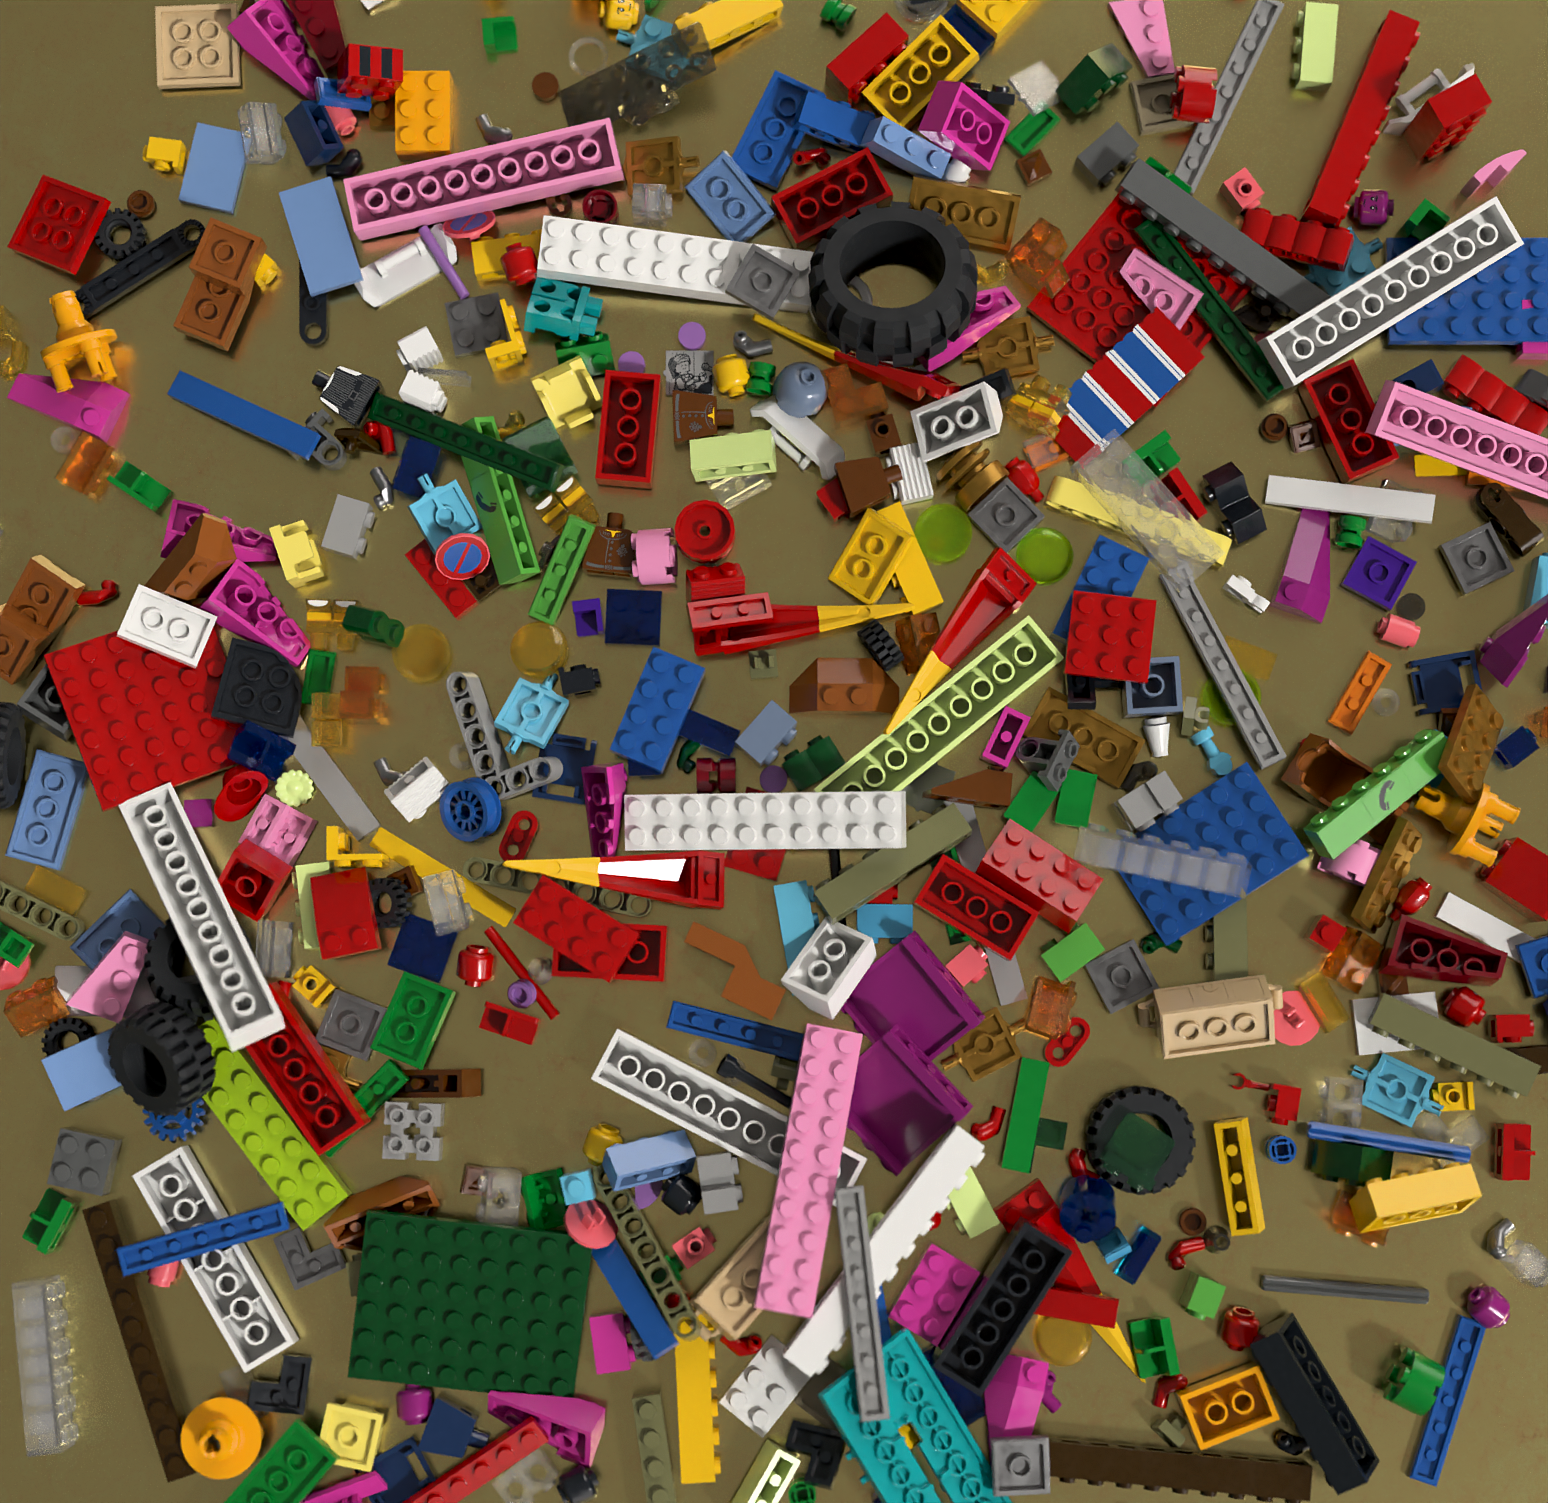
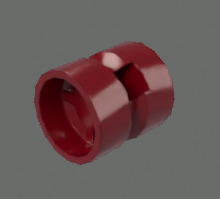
M596 189L585 196L582 203L585 221L618 224L619 211L617 201L609 191Z
M697 758V794H712L715 789H718L720 793H736V758H720L718 762H714L712 758ZM710 771H717V780H710Z

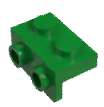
M595 331L594 336L586 335V337L578 338V341L571 340L569 336L555 343L558 365L580 355L590 376L605 374V370H615L608 333L603 334L601 331Z
M562 1167L520 1177V1192L525 1201L526 1219L530 1228L549 1229L564 1225V1215L570 1205L565 1203L560 1177L563 1175Z

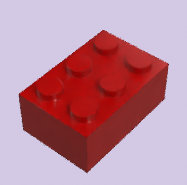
M886 12L826 66L825 84L841 101L849 104L852 102L858 103L863 98L862 91L907 48L909 35Z

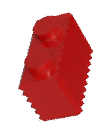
M727 562L718 567L698 566L692 570H686L687 603L745 595V575L738 563Z

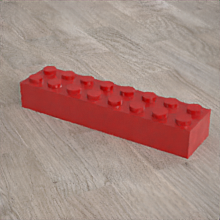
M1389 10L1378 27L1299 222L1315 220L1321 222L1323 227L1333 229L1334 226H1339L1341 221L1345 219L1350 208V204L1347 203H1349L1352 195L1354 196L1359 186L1360 180L1358 178L1370 159L1368 154L1372 146L1376 144L1381 132L1379 128L1382 121H1385L1391 107L1389 103L1397 93L1401 83L1399 79L1402 72H1405L1411 59L1409 57L1411 50L1415 48L1421 33L1417 32L1420 21Z

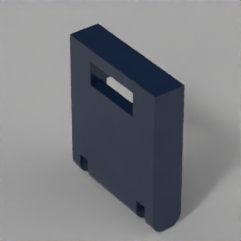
M1474 650L1408 662L1409 668L1417 666L1419 668V671L1410 673L1416 705L1426 704V709L1417 710L1418 716L1440 713L1441 708L1460 707L1464 691L1459 667L1468 666L1472 685L1477 684L1482 690Z
M554 733L552 744H547L544 749L540 748L538 758L553 756L561 761L563 773L559 779L550 784L575 787L574 797L549 794V783L533 789L532 797L586 806L581 767L594 765L598 740L592 739L590 750H585L587 738ZM545 763L543 766V771L547 776L549 773V767Z
M415 1435L375 1456L371 1472L376 1470L387 1483L388 1489L368 1496L371 1503H402L438 1479L425 1453L417 1450L419 1442ZM413 1452L417 1455L427 1474L421 1480H419L407 1458ZM354 1469L356 1474L363 1472V1470Z

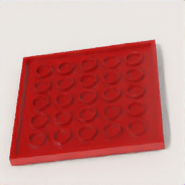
M1119 193L1026 308L1027 311L1094 363L1102 360L1108 351L1113 350L1116 343L1123 341L1124 336L1132 332L1134 327L1138 323L1143 322L1144 318L1151 312L1120 273L1121 268L1134 248L1155 260L1133 232L1134 228L1147 220V218L1142 215V210L1139 207L1122 201L1119 198ZM1179 236L1175 237L1233 312L1251 287L1246 284L1236 283L1230 278L1229 272L1223 268L1218 269L1207 261V256L1201 252L1196 253L1190 250L1185 245L1186 241ZM1194 310L1180 329L1200 352L1214 336ZM1167 393L1152 406L1154 410L1163 400V398L1167 395Z
M202 603L193 605V607L199 609ZM214 627L196 668L117 637L118 631L44 655L46 665L102 812L119 807L118 805L166 783L171 782L172 786L176 787L234 767L243 761L254 760L263 755L253 728L211 718L226 663V658Z

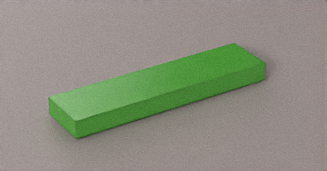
M573 514L568 516L528 615L551 626L555 624L596 525Z

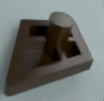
M1259 298L1233 312L1243 326L1263 334L1267 332L1281 315L1274 310V305L1271 302Z
M340 428L335 430L334 436L345 447V453L354 454L355 450L383 455L381 443L360 428Z
M491 554L488 565L480 574L463 580L479 602L501 586Z

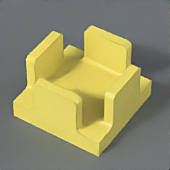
M580 355L530 378L554 429L564 424H567L569 429L574 428L594 418L592 411L602 407L601 397Z
M304 520L283 527L277 525L269 528L286 580L295 589L305 586V582L324 576L323 570L318 567L321 566L322 562L315 542L312 539L309 540L305 532L308 530V526Z
M332 1402L327 1403L320 1439L340 1457L335 1465L367 1472L372 1471L374 1458L378 1453L384 1425H382L383 1413L374 1412L372 1407L345 1402L343 1405Z

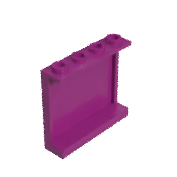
M915 930L869 967L840 1009L843 1013L850 1015L854 1020L853 1024L856 1030L863 1034V1036H867L872 1043L871 1046L897 1023L931 1061L985 1019L984 1014Z
M896 1023L859 1056L846 1127L855 1131L861 1138L865 1148L873 1151L879 1157L882 1166L897 1177L909 1163L957 1121H961L969 1113L973 1105Z

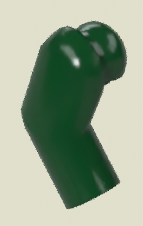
M695 732L680 748L676 764L678 769H682L685 774H690L696 766V763L690 758L705 742L701 734Z
M1156 931L1146 935L1141 940V949L1146 954H1152L1154 951L1165 947L1177 954L1183 941L1178 939L1169 946H1166Z

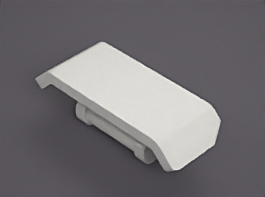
M1474 64L1464 65L1459 71L1458 79L1452 84L1449 83L1442 71L1436 68L1427 78L1412 89L1396 97V104L1406 116L1388 120L1384 126L1383 133L1392 135L1403 134L1423 106L1421 105L1415 110L1410 104L1413 100L1435 84L1444 91L1472 76L1475 69Z
M436 224L430 231L453 265L457 262L456 246L450 237L444 235L443 224ZM419 236L366 267L361 268L364 281L354 284L363 300L373 307H378L442 272V269L423 238Z
M775 395L762 399L750 409L752 417H764L773 425L770 430L775 444L799 464V468L804 471L814 461L820 467L822 479L830 480L836 475L834 464L845 461L844 450L807 416L805 418H797L788 415L777 405L778 400Z

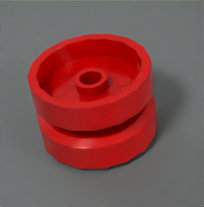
M695 501L684 507L678 515L674 530L677 547L683 557L694 564L708 566L719 563L729 555L734 546L735 527L733 518L725 507L714 501ZM707 529V532L710 531V534L702 536L701 530Z

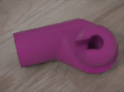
M1048 1370L1041 1402L1053 1414L1062 1406V1403L1052 1393L1056 1376L1052 1371Z

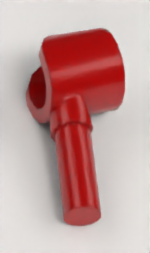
M1241 1073L1233 1074V1076H1240L1244 1080L1243 1085L1240 1087L1231 1085L1236 1090L1247 1087L1269 1091V1084L1246 1079Z

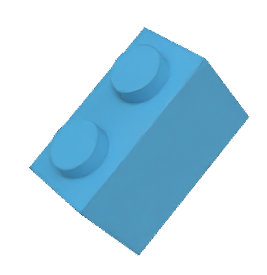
M865 904L856 910V931L873 938L874 944H879V938L890 939V944H898L913 932V904Z

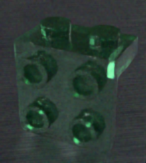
M547 416L502 439L506 443L564 465L559 482L565 481L578 473L552 420ZM520 479L529 497L546 490Z
M1129 1112L1125 1115L1098 1158L1105 1162L1102 1167L1113 1175L1117 1176L1120 1172L1129 1179L1126 1183L1139 1192L1143 1188L1151 1191L1156 1183L1153 1179L1175 1146V1141L1136 1114Z

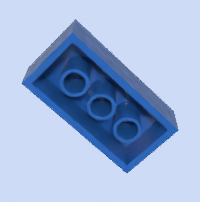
M1099 535L1052 630L1050 638L1067 646L1072 593L1074 590L1132 597L1150 558Z
M653 646L611 744L610 751L659 773H663L704 677L705 668Z

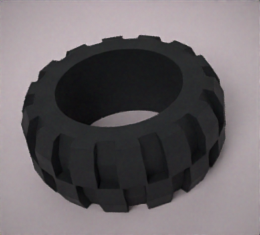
M891 201V207L877 208L876 203L858 208L855 212V217L850 220L843 216L827 231V239L822 238L817 244L810 260L811 272L808 275L812 314L817 326L824 333H827V339L846 355L851 350L856 352V359L859 362L878 366L879 361L893 362V368L912 366L914 358L924 356L926 360H929L942 353L947 348V339L954 343L969 325L970 314L976 308L978 272L976 259L969 250V242L953 223L945 226V218L941 214L927 207H924L922 212L913 210L909 202ZM884 262H905L919 266L928 271L939 282L938 287L925 299L899 308H884L868 304L853 295L847 288L850 281L858 273L870 266Z

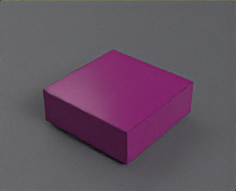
M213 799L184 800V811L192 828L214 827Z

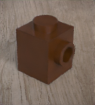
M879 412L869 416L870 420L866 421L865 429L874 457L888 454L890 448L902 445L892 413L885 415V412Z

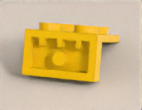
M505 298L500 299V304L511 341L498 340L491 343L490 347L485 348L493 372L524 363L522 354L527 353L521 332H515V329L519 328L513 305L507 306Z
M326 826V860L333 862L334 866L338 868H355V863H362V866H366V868H381L382 862H389V856L385 854H345V851L350 850L349 834H346L345 829L339 826Z

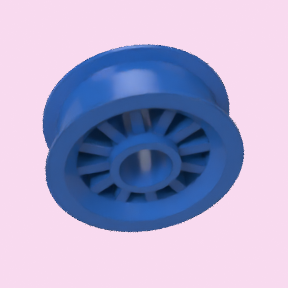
M471 777L463 781L451 783L443 791L440 799L441 819L448 832L455 838L466 842L474 841L480 837L492 834L499 826L502 814L500 799L495 789L487 781Z

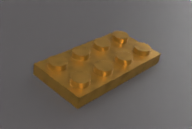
M914 174L909 203L913 210L922 212L924 207H927L941 214L945 218V226L953 223L969 243L1010 251L1021 195Z
M1477 684L1466 687L1438 765L1439 770L1466 804L1475 803L1504 723L1501 714L1497 712L1487 695L1482 692Z
M1050 686L1047 688L1022 735L1026 738L1036 737L1059 741V730H1069L1080 745L1078 754L1073 759L1072 764L1088 773L1098 775L1097 778L1117 789L1120 788L1146 741L1093 710L1067 709V696Z
M1398 816L1351 914V917L1362 928L1373 934L1376 933L1378 928L1383 926L1386 920L1385 912L1389 904L1393 903L1398 895L1397 887L1401 879L1405 878L1410 870L1409 862L1413 854H1416L1422 845V834L1408 819Z

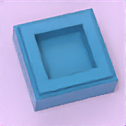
M1119 1227L1094 1239L1098 1250L1107 1264L1132 1251Z

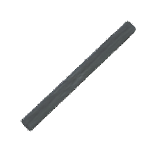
M1263 1275L1261 1279V1288L1264 1291L1427 1304L1429 1301V1291L1425 1288Z

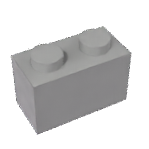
M338 494L321 547L325 551L357 560L358 554H363L367 539L364 538L366 529L371 528L374 522L375 513L372 512V506L369 503Z

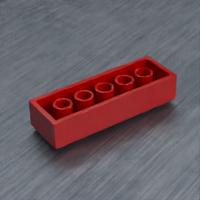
M273 982L268 984V987L281 1012L285 1028L246 1045L245 1048L317 1155L320 1156L371 1122V1119L279 983Z

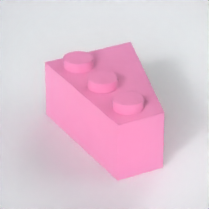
M125 931L95 968L85 977L78 988L68 997L66 1005L116 1023L120 1022L144 965V955L148 953L146 946L150 939Z

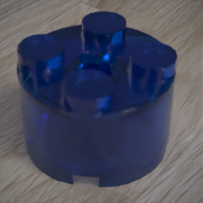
M1089 1175L1075 1177L1067 1182L1062 1190L1059 1212L1060 1222L1064 1230L1070 1236L1076 1238L1078 1242L1088 1243L1099 1240L1108 1235L1116 1225L1115 1192L1108 1182L1099 1177L1098 1179L1089 1178Z

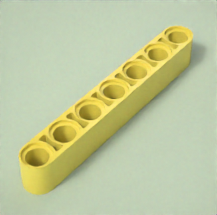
M1054 476L1045 500L1046 504L1059 510L1217 567H1223L1232 543L1230 538L1062 476Z

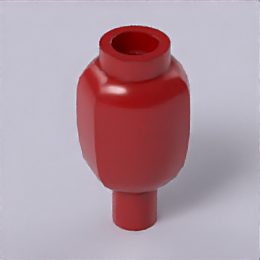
M1016 456L1004 465L1009 472L1008 479L1024 495H1030L1035 503H1038L1045 497L1039 490L1040 481L1038 475L1026 460H1019Z
M1421 877L1407 882L1395 899L1396 908L1389 917L1395 921L1402 914L1409 916L1418 912L1429 900V891L1433 887Z

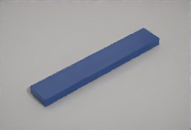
M179 371L167 395L177 401L306 460H309L321 438L318 433L183 371Z
M677 1001L672 1003L666 1028L799 1061L803 1033Z
M282 1201L120 1247L116 1250L123 1276H127L290 1229V1225Z
M616 1237L607 1247L592 1248V1256L652 1357L656 1360L679 1344L678 1340Z
M1458 1314L1442 1364L1445 1367L1444 1382L1441 1388L1437 1386L1433 1395L1437 1398L1427 1412L1408 1472L1409 1478L1435 1487L1438 1484L1486 1330L1474 1319Z

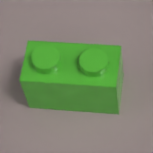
M1076 922L1069 934L1063 931L1066 936L1058 942L1053 938L1041 947L1043 953L1038 956L1058 983L1106 950L1086 922L1080 926Z
M1191 1271L1179 1303L1185 1306L1184 1311L1193 1317L1203 1321L1206 1316L1214 1319L1226 1286Z

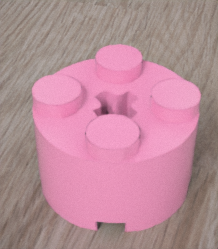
M672 528L638 530L637 533L631 534L632 549L636 550V560L632 561L633 577H637L638 582L642 585L676 583L677 580L673 575L678 574L677 546L671 545L670 537H675Z
M1358 839L1334 860L1321 856L1317 869L1331 876L1334 874L1344 881L1365 887L1382 850Z

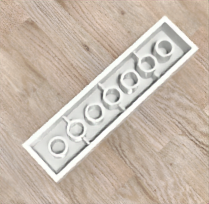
M188 1145L181 1146L132 1175L165 1234L229 1217ZM244 1242L180 1260L244 1373L300 1340Z

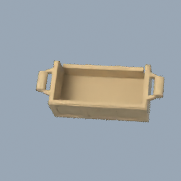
M1256 975L1154 989V998L1138 1005L1139 1025L1156 1029L1163 1058L1169 1059L1275 1044L1274 1010L1283 1008V994L1281 985L1268 984L1265 975ZM1150 1006H1154L1155 1021L1150 1022Z
M770 1216L765 1217L760 1222L761 1224L698 1292L697 1297L690 1299L689 1302L696 1309L697 1317L701 1314L716 1328L712 1333L700 1321L702 1328L699 1336L705 1342L710 1337L720 1333L728 1341L737 1340L763 1311L753 1308ZM692 1321V1323L689 1325V1327H690L691 1329H693V1325H694V1324H693V1321Z

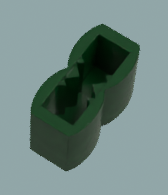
M348 605L342 622L345 630L358 634L363 640L394 648L399 647L405 631L404 625L399 620L389 618L383 611L357 605Z
M819 735L807 742L809 748L799 752L796 749L783 757L786 762L781 767L786 772L797 792L807 790L833 774L846 763L830 736L823 738Z

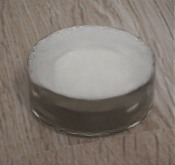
M1408 593L1398 600L1396 612L1399 617L1415 621L1424 614L1425 602L1421 596L1415 593Z

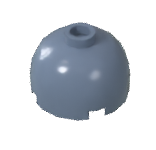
M793 362L785 366L776 377L772 392L773 396L775 394L778 400L777 405L781 410L790 416L805 418L806 415H815L819 412L826 402L829 386L826 376L819 367L809 362Z

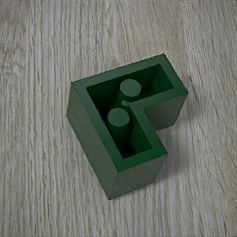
M1110 43L1088 53L1054 91L1075 115L1084 110L1088 113L1098 105L1100 101L1097 98L1102 93H1108L1114 86L1115 88L1120 87L1128 79L1126 74L1133 66L1114 44Z
M1315 1139L1311 1172L1322 1174L1321 1180L1338 1182L1340 1177L1346 1178L1345 1184L1365 1187V1182L1374 1178H1382L1383 1181L1390 1180L1394 1151Z

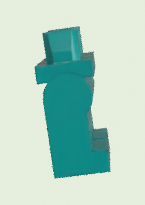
M537 277L526 310L523 331L534 333L535 329L538 328L552 331L559 336H570V339L578 341L580 333L594 336L598 318L586 316L585 314L600 317L603 299L589 296V287L582 286L581 289L573 284Z

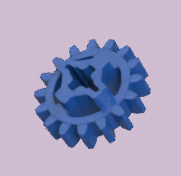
M202 1098L198 1099L180 1111L176 1116H156L155 1113H150L143 1109L142 1112L149 1116V1118L144 1120L146 1126H152L149 1131L153 1135L159 1133L158 1138L163 1142L167 1136H169V1140L172 1143L176 1142L178 1136L183 1141H187L186 1134L190 1132L196 1135L194 1126L203 1125L199 1116L206 1115V1111L199 1108V1106L204 1104V1100ZM192 1108L191 1117L188 1119V1111ZM172 1126H181L178 1129H169Z

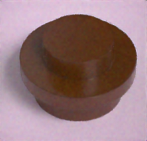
M137 190L130 194L127 199L128 210L139 218L149 216L154 210L155 201L147 191Z
M1280 414L1267 415L1261 422V433L1270 441H1279L1288 432V422Z

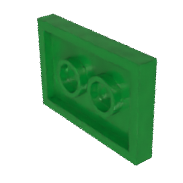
M404 971L370 1049L423 1070L456 992Z

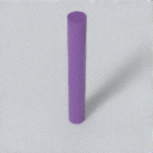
M428 226L421 227L418 230L419 234L459 298L462 300L468 297L470 293Z

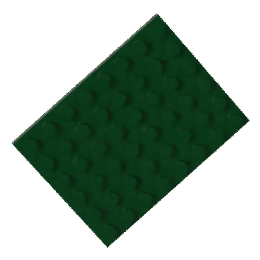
M368 1209L347 1378L484 1393L501 1391L573 1398L592 1248H587L577 1243L566 1231Z

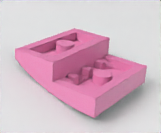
M1522 149L1494 159L1477 171L1460 192L1468 199L1485 181L1495 187L1527 153Z
M264 794L238 842L242 843L245 839H248L293 867L318 821Z

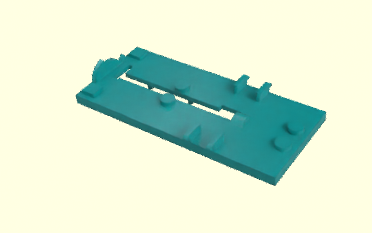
M908 1328L901 1329L881 1345L890 1419L861 1422L855 1366L818 1394L819 1399L850 1448L845 1457L848 1461L851 1458H856L865 1473L860 1477V1482L862 1485L870 1482L882 1503H941L934 1491V1486L929 1483L906 1445L905 1437L901 1436L898 1431L901 1426L909 1422L921 1440L917 1443L918 1448L938 1479L941 1490L947 1494L951 1503H1012L1008 1496H993L991 1466Z

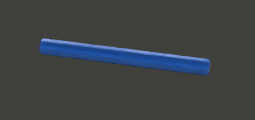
M1314 1121L1308 1122L1306 1128L1307 1136L1314 1139L1463 1163L1469 1162L1471 1150L1468 1146Z

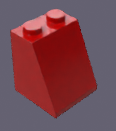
M1519 837L1511 838L1510 840L1505 839L1496 850L1499 855L1492 866L1487 867L1485 865L1481 870L1482 878L1478 883L1531 923L1547 921L1548 855Z

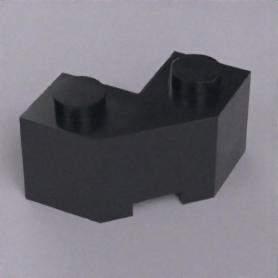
M1232 461L1202 476L1205 487L1202 488L1204 496L1209 503H1212L1221 520V528L1227 537L1231 536L1237 544H1240L1267 530L1262 509L1249 496L1244 474Z

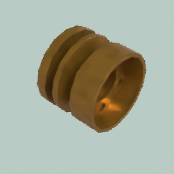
M981 440L955 451L936 474L939 482L944 481L950 475L952 476L945 485L947 490L954 488L958 484L960 485L961 489L956 494L955 500L966 512L986 498L1009 475L1007 469L998 460L988 465L984 464L985 459L990 454L988 448L977 455L975 454L983 445Z

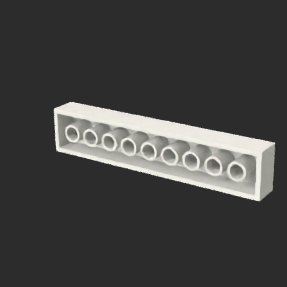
M1494 197L1257 343L1283 387L1288 389L1524 243L1498 198Z
M544 215L537 277L745 305L726 294L725 290L748 253L752 243ZM755 244L801 271L779 310L807 313L811 305L808 275L811 272L810 260L814 252Z
M171 782L118 805L125 824L231 1051L238 1050L284 1029L285 1025L281 1012Z
M906 791L624 795L625 851L906 847Z
M620 1029L616 1030L591 1078L592 1080L770 1173L778 1175L788 1116ZM844 1145L835 1188L854 1186L867 1161L865 1156ZM834 1193L833 1204H832V1205H834V1206H836L835 1193Z
M956 1124L948 1130L869 1235L876 1299L881 1293L879 1287L883 1281L890 1282L899 1268H897L896 1264L901 1257L907 1259L915 1249L916 1245L913 1241L919 1234L924 1236L931 1228L933 1222L930 1219L935 1212L942 1213L949 1204L950 1199L947 1196L953 1188L958 1191L968 1178L965 1173L972 1165L975 1168L985 1156L982 1152L985 1146ZM844 1269L815 1306L812 1318H806L783 1349V1357L810 1378L815 1372L819 1375L829 1362L827 1355L832 1349L837 1352L846 1340V1334L844 1333L849 1328L850 1322Z

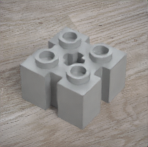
M1164 770L1112 803L1111 806L1128 832L1135 829L1137 832H1141L1156 823L1154 817L1158 814L1160 817L1163 815L1167 816L1178 809L1177 802L1183 798Z
M385 1102L384 1125H391V1134L383 1136L382 1159L405 1160L409 1158V1153H416V1160H442L443 1137L436 1136L437 1127L444 1126L445 1103L422 1102L419 1103V1109H411L412 1102ZM412 1123L416 1124V1128H420V1134L415 1135L414 1138L410 1137L411 1134H408V1128L412 1126Z
M730 1151L698 1155L697 1165L704 1214L738 1210V1203L743 1202L741 1184H735L734 1175L739 1174L737 1156H732Z

